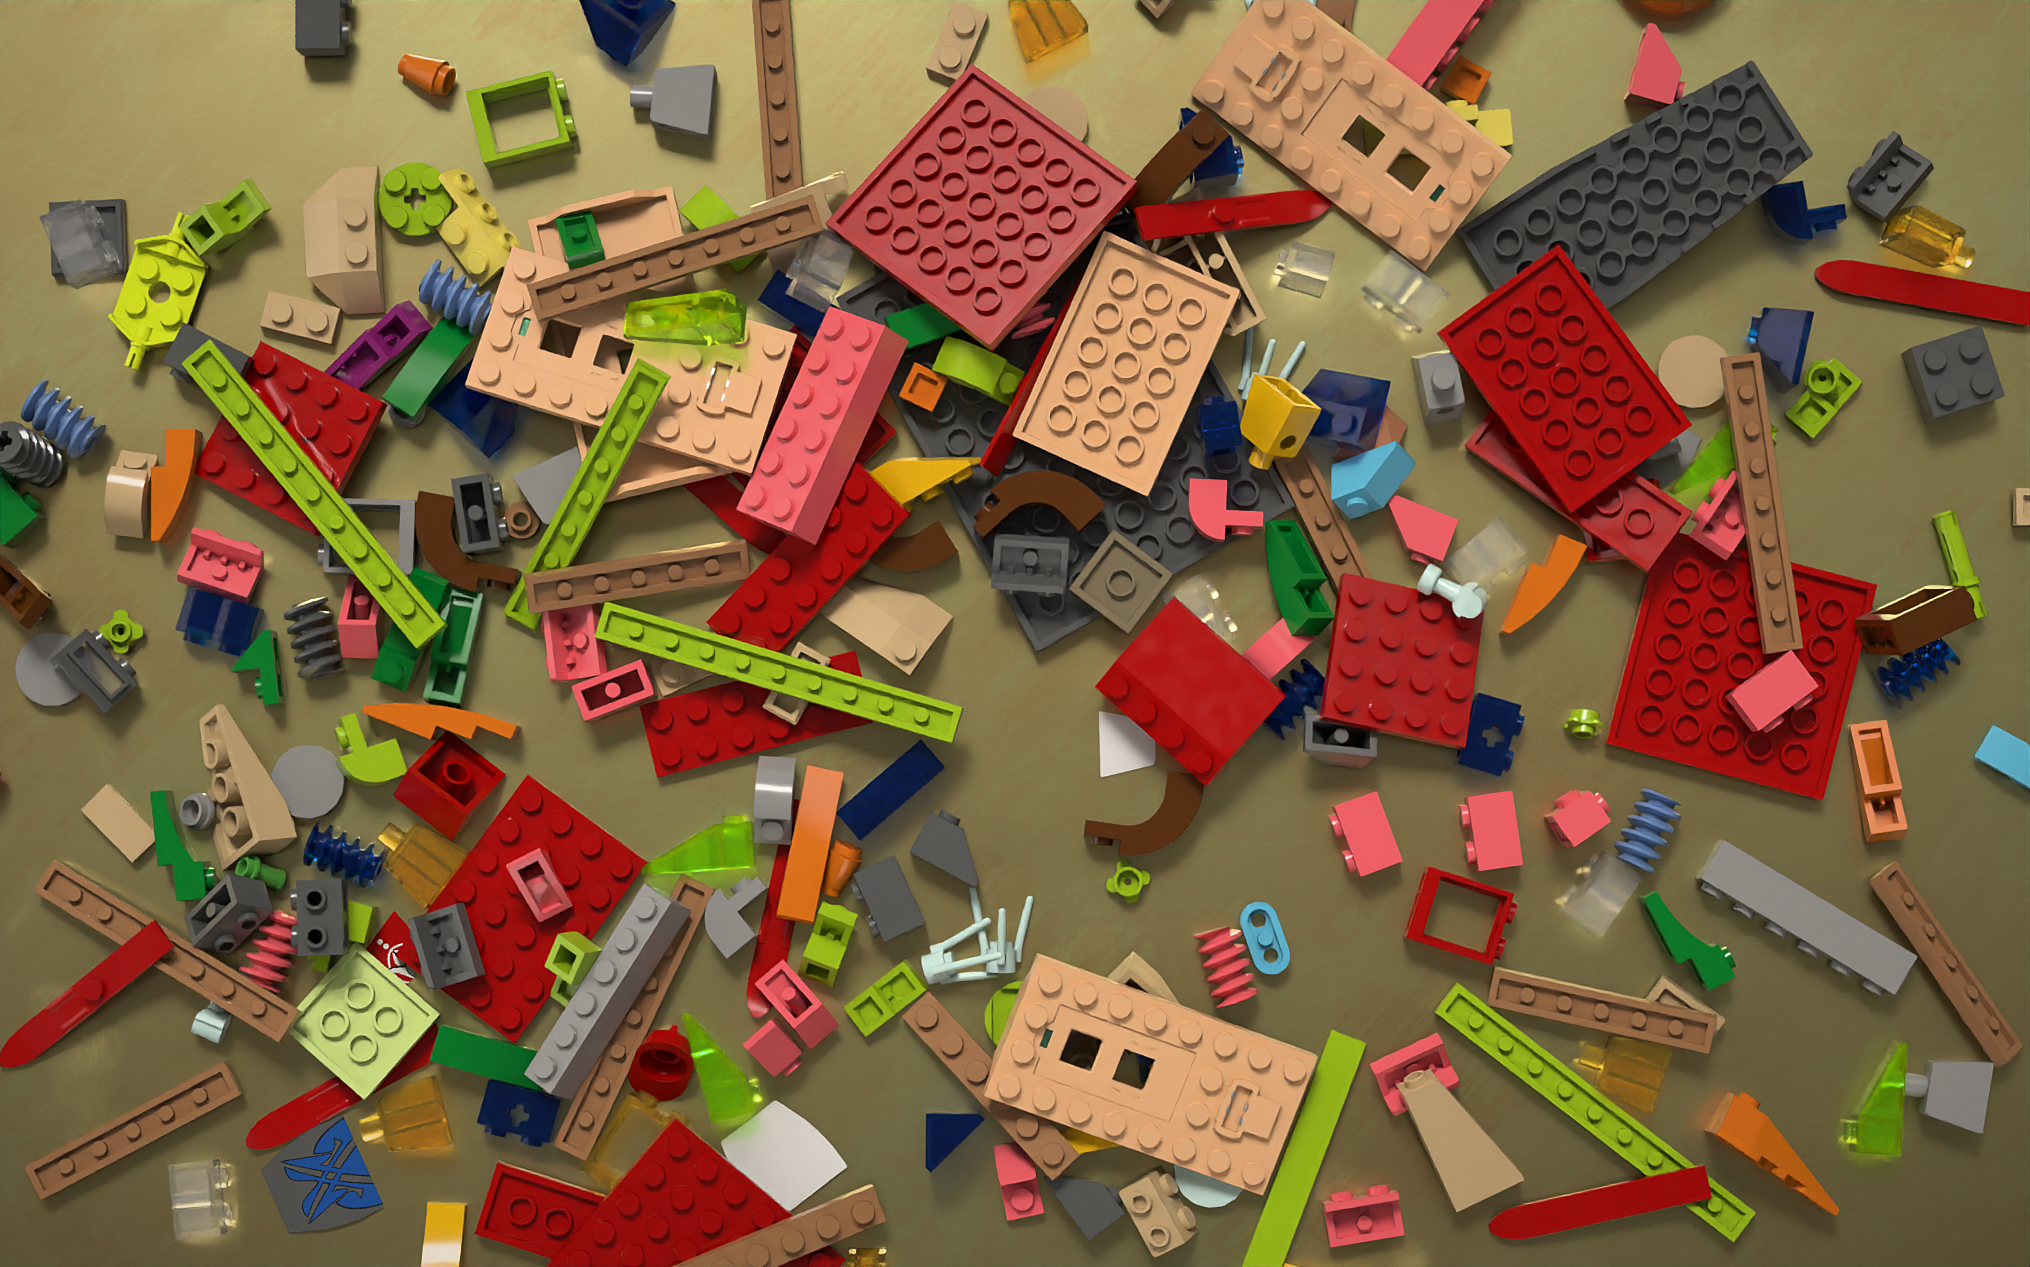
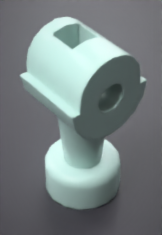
M1431 563L1425 569L1416 590L1426 595H1430L1435 591L1451 601L1453 611L1459 618L1461 616L1466 618L1478 616L1487 607L1489 601L1486 591L1478 587L1479 583L1469 582L1461 586L1441 578L1442 570Z
M211 1001L207 1009L202 1010L196 1015L191 1033L220 1044L229 1028L232 1014Z

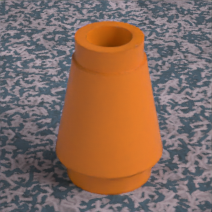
M404 54L398 65V74L433 96L438 94L446 96L453 87L456 71L449 66L447 61Z
M836 839L834 845L829 846L820 891L840 898L842 891H844L853 874L863 862L860 858L863 850L849 842Z

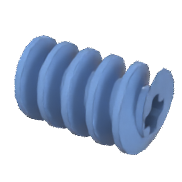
M437 259L428 269L419 285V301L427 304L432 300L431 307L434 311L439 312L444 309L445 318L451 320L457 316L456 324L459 327L463 328L470 323L469 333L474 336L479 334L485 328L492 304L489 303L492 292L488 290L479 297L477 292L480 284L475 282L468 289L465 288L467 276L463 274L456 281L452 280L454 268L449 267L444 273H441L442 260Z
M43 380L35 386L27 397L20 414L21 419L25 422L33 421L32 426L35 430H44L45 438L48 440L56 439L55 442L58 448H68V455L72 458H77L90 450L99 441L106 430V425L103 423L93 429L94 415L91 414L84 420L80 419L84 408L79 405L70 411L69 406L72 398L68 396L58 402L57 398L60 394V389L56 387L49 393L45 392L49 381Z
M1643 788L1640 793L1648 802H1635L1634 807L1641 816H1628L1627 820L1634 829L1623 828L1621 830V834L1628 842H1615L1614 847L1621 853V856H1614L1642 871L1654 873L1655 869L1647 861L1648 859H1661L1662 856L1654 847L1655 845L1667 847L1668 842L1661 836V833H1674L1675 829L1667 821L1668 819H1681L1682 816L1674 807L1675 805H1682L1656 791Z

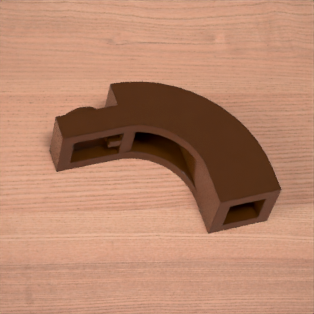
M1202 108L1180 132H1177L1136 176L1134 180L1138 183V189L1123 207L1136 218L1134 210L1136 207L1170 202L1184 182L1228 138L1229 133Z
M1029 471L1009 477L990 490L993 497L999 503L993 506L989 502L974 516L977 523L973 526V530L984 540L1017 510L1028 506H1044L1059 513L1079 534L1106 509V505L1089 487L1073 477L1054 471Z
M419 491L415 511L416 535L426 559L442 577L462 589L481 593L483 580L488 581V588L509 591L510 585L517 586L521 579L522 571L515 568L477 562L463 553L456 537L457 514L454 497Z
M938 520L914 535L907 537L892 536L868 562L891 572L918 573L936 568L956 557L959 553Z
M0 553V604L18 623L30 630L36 622L42 620L46 615L48 607L53 601L50 598L51 594Z
M1168 771L1162 803L1150 819L1136 825H1119L1085 820L1083 835L1091 836V844L1112 846L1113 839L1120 840L1118 855H1141L1159 850L1176 840L1189 827L1201 804L1204 784L1193 774Z

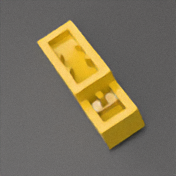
M427 1203L421 1267L463 1266L467 1204Z

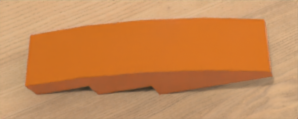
M409 703L364 705L361 711L436 741L441 728L475 741L481 728L512 740H516L521 726L484 714L438 705Z
M807 765L776 915L778 918L813 925L844 775L843 772Z

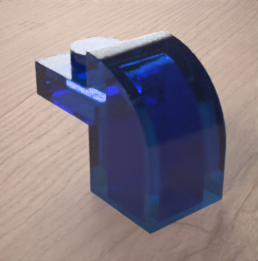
M1803 181L1774 185L1760 196L1764 218L1769 229L1778 238L1787 243L1796 245L1807 244L1813 239L1812 228H1815L1816 234L1832 232L1838 229L1837 224L1847 219L1845 204L1808 209Z

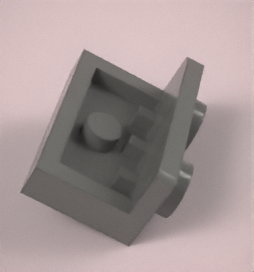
M1893 131L1887 139H1882L1877 143L1871 158L1865 165L1858 167L1851 174L1847 185L1851 200L1887 224L1934 169L1933 163L1903 144L1901 136Z
M995 533L991 588L999 589L1000 592L1005 594L1031 591L1045 597L1066 593L1069 538Z
M464 902L408 919L410 937L416 947L421 964V974L430 991L485 974Z

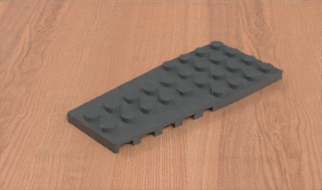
M1749 61L1697 91L1680 98L1673 104L1645 117V119L1610 136V138L1551 168L1459 228L1457 232L1494 290L1501 287L1559 244L1608 310L1633 294L1811 158L1813 153L1753 61Z

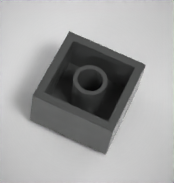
M1982 325L1911 347L1901 353L1924 423L1987 404L2005 396Z

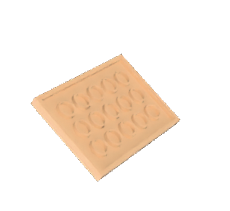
M1103 231L1012 436L1149 497L1241 291L1107 231Z

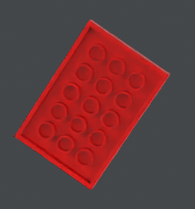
M1559 244L1437 333L1569 514L1692 426V423Z
M527 774L425 913L427 914L464 902L485 971L484 975L439 989L514 1044L517 1043L550 998L551 989L557 975L544 965L559 933L579 932L591 941L649 862ZM538 848L548 853L554 871L573 905L541 922H538L506 867V864ZM409 935L395 956L422 975L417 950Z

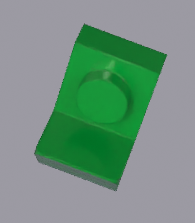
M591 211L555 218L564 260L568 264L569 270L606 260Z
M271 629L263 630L232 667L231 672L260 671L261 677H256L255 679L258 699H263V704L269 707L285 705L277 631Z

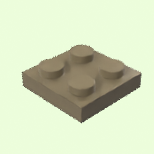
M1113 529L1071 585L1069 591L1129 634L1172 577L1173 573Z

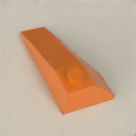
M1728 1092L1704 1130L1827 1213L1837 1216L1840 1209L1770 1119L1757 1110L1761 1103L1744 1092H1741L1739 1096Z

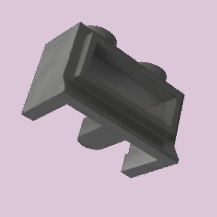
M86 628L53 656L49 662L53 666L58 664L72 679L71 684L80 693L84 692L98 707L95 711L99 715H103L138 684L132 678L136 675V672L125 659L120 658L118 661L114 659L107 651L111 647L110 643L100 632L95 630L90 633Z

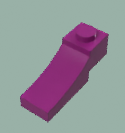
M410 300L398 303L373 328L365 330L324 373L362 391L405 353L410 352L433 327Z

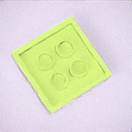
M355 942L349 948V954H344L297 1007L302 1011V1014L289 1034L359 1096L367 1100L441 1015L364 947Z

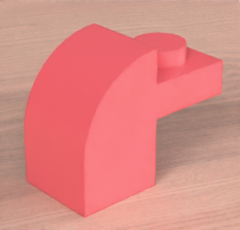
M1189 479L1188 515L1194 528L1202 536L1209 540L1223 543L1225 540V528H1232V535L1253 536L1254 530L1262 529L1263 512L1226 510L1227 480Z
M1282 618L1247 649L1242 656L1270 680L1306 648L1315 637L1292 636L1284 618Z

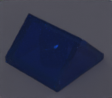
M927 1110L925 1167L930 1173L985 1120L986 1115L981 1110Z

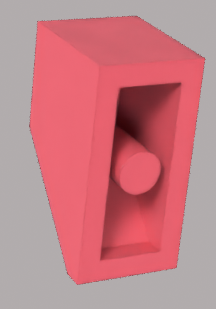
M1648 23L1643 30L1624 100L1661 110L1682 97L1685 82L1679 81L1682 69L1656 24Z
M1393 494L1385 504V507L1404 551L1412 553L1411 560L1425 566H1428L1430 563L1433 564V562L1440 564L1445 557L1459 520Z
M348 575L338 621L342 658L377 659L384 637L385 610L356 575Z
M784 960L780 961L755 983L758 989L810 1049L839 1026L826 1007Z
M776 1017L771 1019L742 1044L773 1077L780 1072L787 1077L803 1063L798 1056L804 1050Z

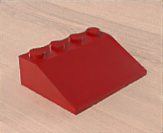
M1176 597L1171 599L1119 656L1095 686L1096 689L1205 786L1213 782L1225 771L1287 696Z

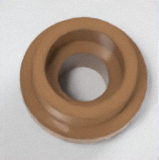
M527 502L513 503L504 512L503 518H506L509 534L515 538H529L539 529L540 518L531 504ZM520 513L526 514L528 518L526 525L518 527L515 524V517Z

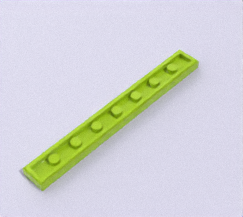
M640 358L636 360L523 574L571 566L665 390L671 375ZM522 575L502 614L535 631L542 620V612L530 614L524 575Z
M1330 1030L1241 1267L1283 1266L1367 1043Z

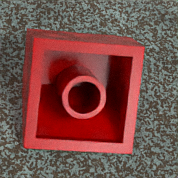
M446 730L407 770L393 797L452 841L475 817L506 774L453 733Z

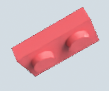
M1735 470L1732 471L1727 480L1719 477L1707 494L1713 500L1710 504L1703 501L1691 518L1697 524L1689 535L1726 561L1745 534L1739 488L1733 485L1737 479Z
M194 527L190 534L191 545L177 572V581L248 605L264 570L263 550L251 542H238L223 537V535L215 530H202Z
M599 603L542 612L541 629L545 635L547 651L545 663L551 681H572L607 673L604 641L594 637L601 617Z
M1438 1033L1425 1039H1420L1414 1044L1386 1055L1370 1064L1380 1093L1393 1116L1408 1111L1396 1085L1403 1082L1404 1078L1412 1072L1431 1069L1449 1091L1460 1086V1081L1451 1066L1444 1044Z
M1385 1184L1366 1188L1367 1194L1352 1196V1191L1329 1194L1330 1200L1322 1202L1329 1246L1337 1247L1405 1235L1399 1205V1192L1396 1189L1390 1190L1389 1185Z

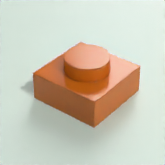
M1459 55L1440 90L1458 100H1467L1468 105H1474L1492 72Z
M915 362L899 397L933 413L949 379Z

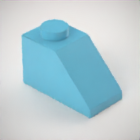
M1397 441L1332 464L1331 500L1350 520L1381 509L1413 470L1415 460Z

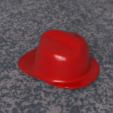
M673 1024L669 1030L660 1029L650 1032L643 1043L637 1048L629 1068L628 1080L631 1087L640 1096L649 1100L663 1102L681 1096L687 1087L694 1069L691 1044L686 1037L678 1033V1026L676 1024Z

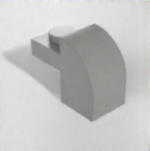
M759 756L754 795V843L791 845L797 758Z
M746 876L730 889L734 893V896L730 899L721 888H718L707 903L704 917L707 933L726 959L730 958L758 935L740 911L768 889L760 877L751 880L749 876Z

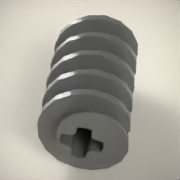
M8 421L0 424L1 468H4L9 473H13L16 477L21 478L27 483L36 485L38 488L50 485L60 476L63 469V455L55 444L40 437L37 433H33L20 423Z
M328 597L294 604L292 609L283 615L284 620L296 621V623L287 628V633L299 636L290 645L292 649L303 650V652L294 657L295 663L306 665L297 673L300 678H320L345 670L334 668L333 665L343 659L342 655L330 653L332 648L339 645V641L327 639L326 637L336 628L335 626L323 624L324 620L332 616V612L321 611L319 608L329 601Z

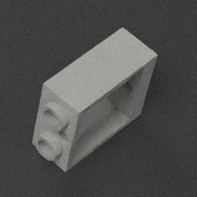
M343 498L353 511L400 512L398 565L408 577L415 567L419 568V542L415 528L416 500ZM324 537V544H319L318 565L323 566V572L328 575H355L348 565L339 564L340 555Z

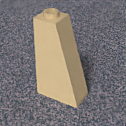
M1431 1069L1412 1072L1404 1078L1403 1082L1396 1085L1445 1194L1456 1212L1524 1181L1522 1173L1514 1162Z

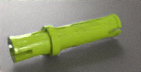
M1956 509L1932 516L1953 582L1950 585L1965 586L1974 600L1976 618L1987 617L1988 613L1978 585L1981 583L1980 577L1975 576L1974 569L1972 568L1966 543L1959 526Z

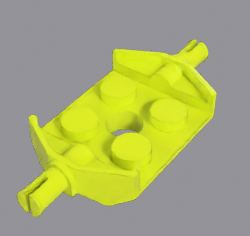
M177 212L172 231L168 235L134 241V244L137 246L114 312L108 315L110 320L131 340V348L124 364L128 368L139 371L146 350L150 351V348L171 346L183 322L188 324L208 265L187 244L188 239L185 238L186 236L179 227L189 215ZM161 283L167 284L171 291L170 297L163 303H155L152 299L153 288Z

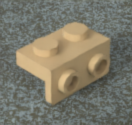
M1162 1165L1151 1170L1139 1181L1123 1188L1119 1192V1196L1153 1257H1158L1184 1244L1198 1232L1193 1212L1189 1207L1183 1205L1177 1194L1178 1187L1176 1181L1171 1174L1165 1172Z

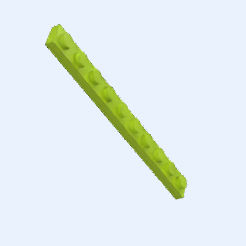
M209 339L181 363L412 644L417 649H420L447 627L448 624L218 346Z
M606 601L594 636L599 640L952 745L963 712V707Z
M1456 982L1435 1009L1434 1013L1647 1177L1695 1166ZM1707 1175L1712 1198L1683 1205L1734 1243L1756 1212Z

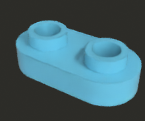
M1253 902L1248 904L1241 912L1240 926L1253 963L1259 971L1265 974H1278L1288 966L1290 951L1277 914L1273 907L1267 903ZM1256 913H1261L1265 917V924L1259 928L1254 927L1251 922L1252 916ZM1269 948L1275 949L1278 955L1273 963H1268L1264 959V952Z

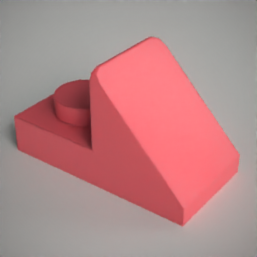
M541 848L506 864L510 875L538 922L573 906L568 893L554 871L548 853Z
M1016 1141L993 1146L1007 1220L1043 1214L1044 1209L1034 1160Z

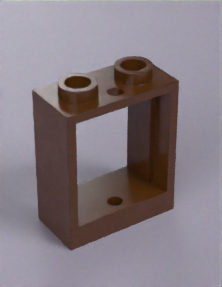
M1927 585L1854 619V623L1866 654L1903 656L1977 621L1974 612V600L1965 586Z

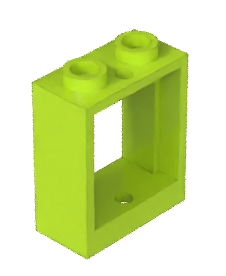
M552 70L466 92L482 160L487 169L574 148L571 137L577 136L572 114L565 115L562 104L563 101L568 100L566 87L563 79L556 80ZM548 89L560 137L499 152L487 104Z

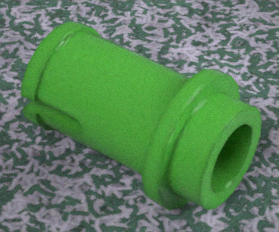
M254 855L242 857L237 863L235 870L236 875L264 881L266 888L273 892L279 891L286 879V873L283 869L262 863Z

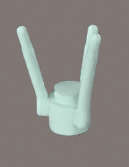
M1254 326L1245 331L1242 377L1238 389L1243 390L1240 399L1247 401L1254 374L1267 376L1276 345L1274 339L1269 340L1259 373L1252 372L1250 378ZM1304 341L1298 344L1279 377L1285 380L1288 378L1306 347Z
M970 886L969 894L975 923L983 920L976 887ZM1032 896L1026 898L1014 948H1012L1013 942L1006 941V910L1004 908L999 909L997 941H990V948L985 927L977 932L980 956L1001 952L1003 955L999 960L986 963V972H1016V962H1022V947L1034 901Z
M985 918L942 943L930 946L931 954L921 957L923 971L929 985L937 982L945 985L952 982L998 977V973L983 971L958 973V969L999 960L1003 956L1001 952L956 961L952 951L945 952V950L991 923L990 918Z

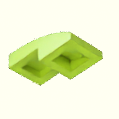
M1835 357L1830 363H1834L1840 370V376L1838 377L1840 381L1839 388L1832 394L1826 393L1825 396H1821L1808 386L1785 413L1786 416L1812 438L1821 431L1838 412V409L1863 383L1862 380ZM1820 375L1819 380L1821 382L1825 381L1826 376Z
M905 959L843 1008L864 1036L867 1037L929 987L909 961Z

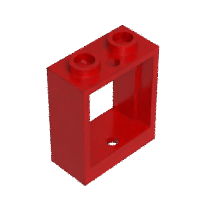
M1425 866L1403 937L1492 965L1494 959L1500 960L1504 951L1506 938L1501 937L1505 923L1511 924L1515 916L1517 903L1512 901L1514 893ZM1439 881L1498 899L1482 952L1423 934Z

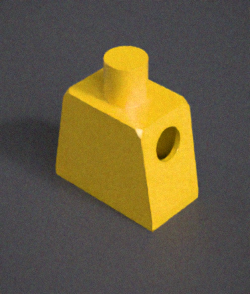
M1254 374L1239 427L1240 433L1254 444L1248 462L1264 470L1270 468L1274 456L1293 458L1298 454L1322 410L1284 378Z

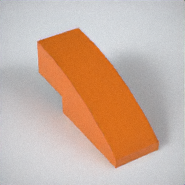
M165 429L166 466L151 467V541L155 543L167 544L190 502L197 481V474H195L196 464L201 456L202 432L197 429Z
M1559 534L1554 538L1543 567L1532 562L1527 565L1499 630L1500 634L1505 636L1510 634L1548 605L1576 569L1587 545Z
M1887 720L1852 724L1849 726L1851 754L1866 843L1904 839L1908 827L1900 796L1902 785Z

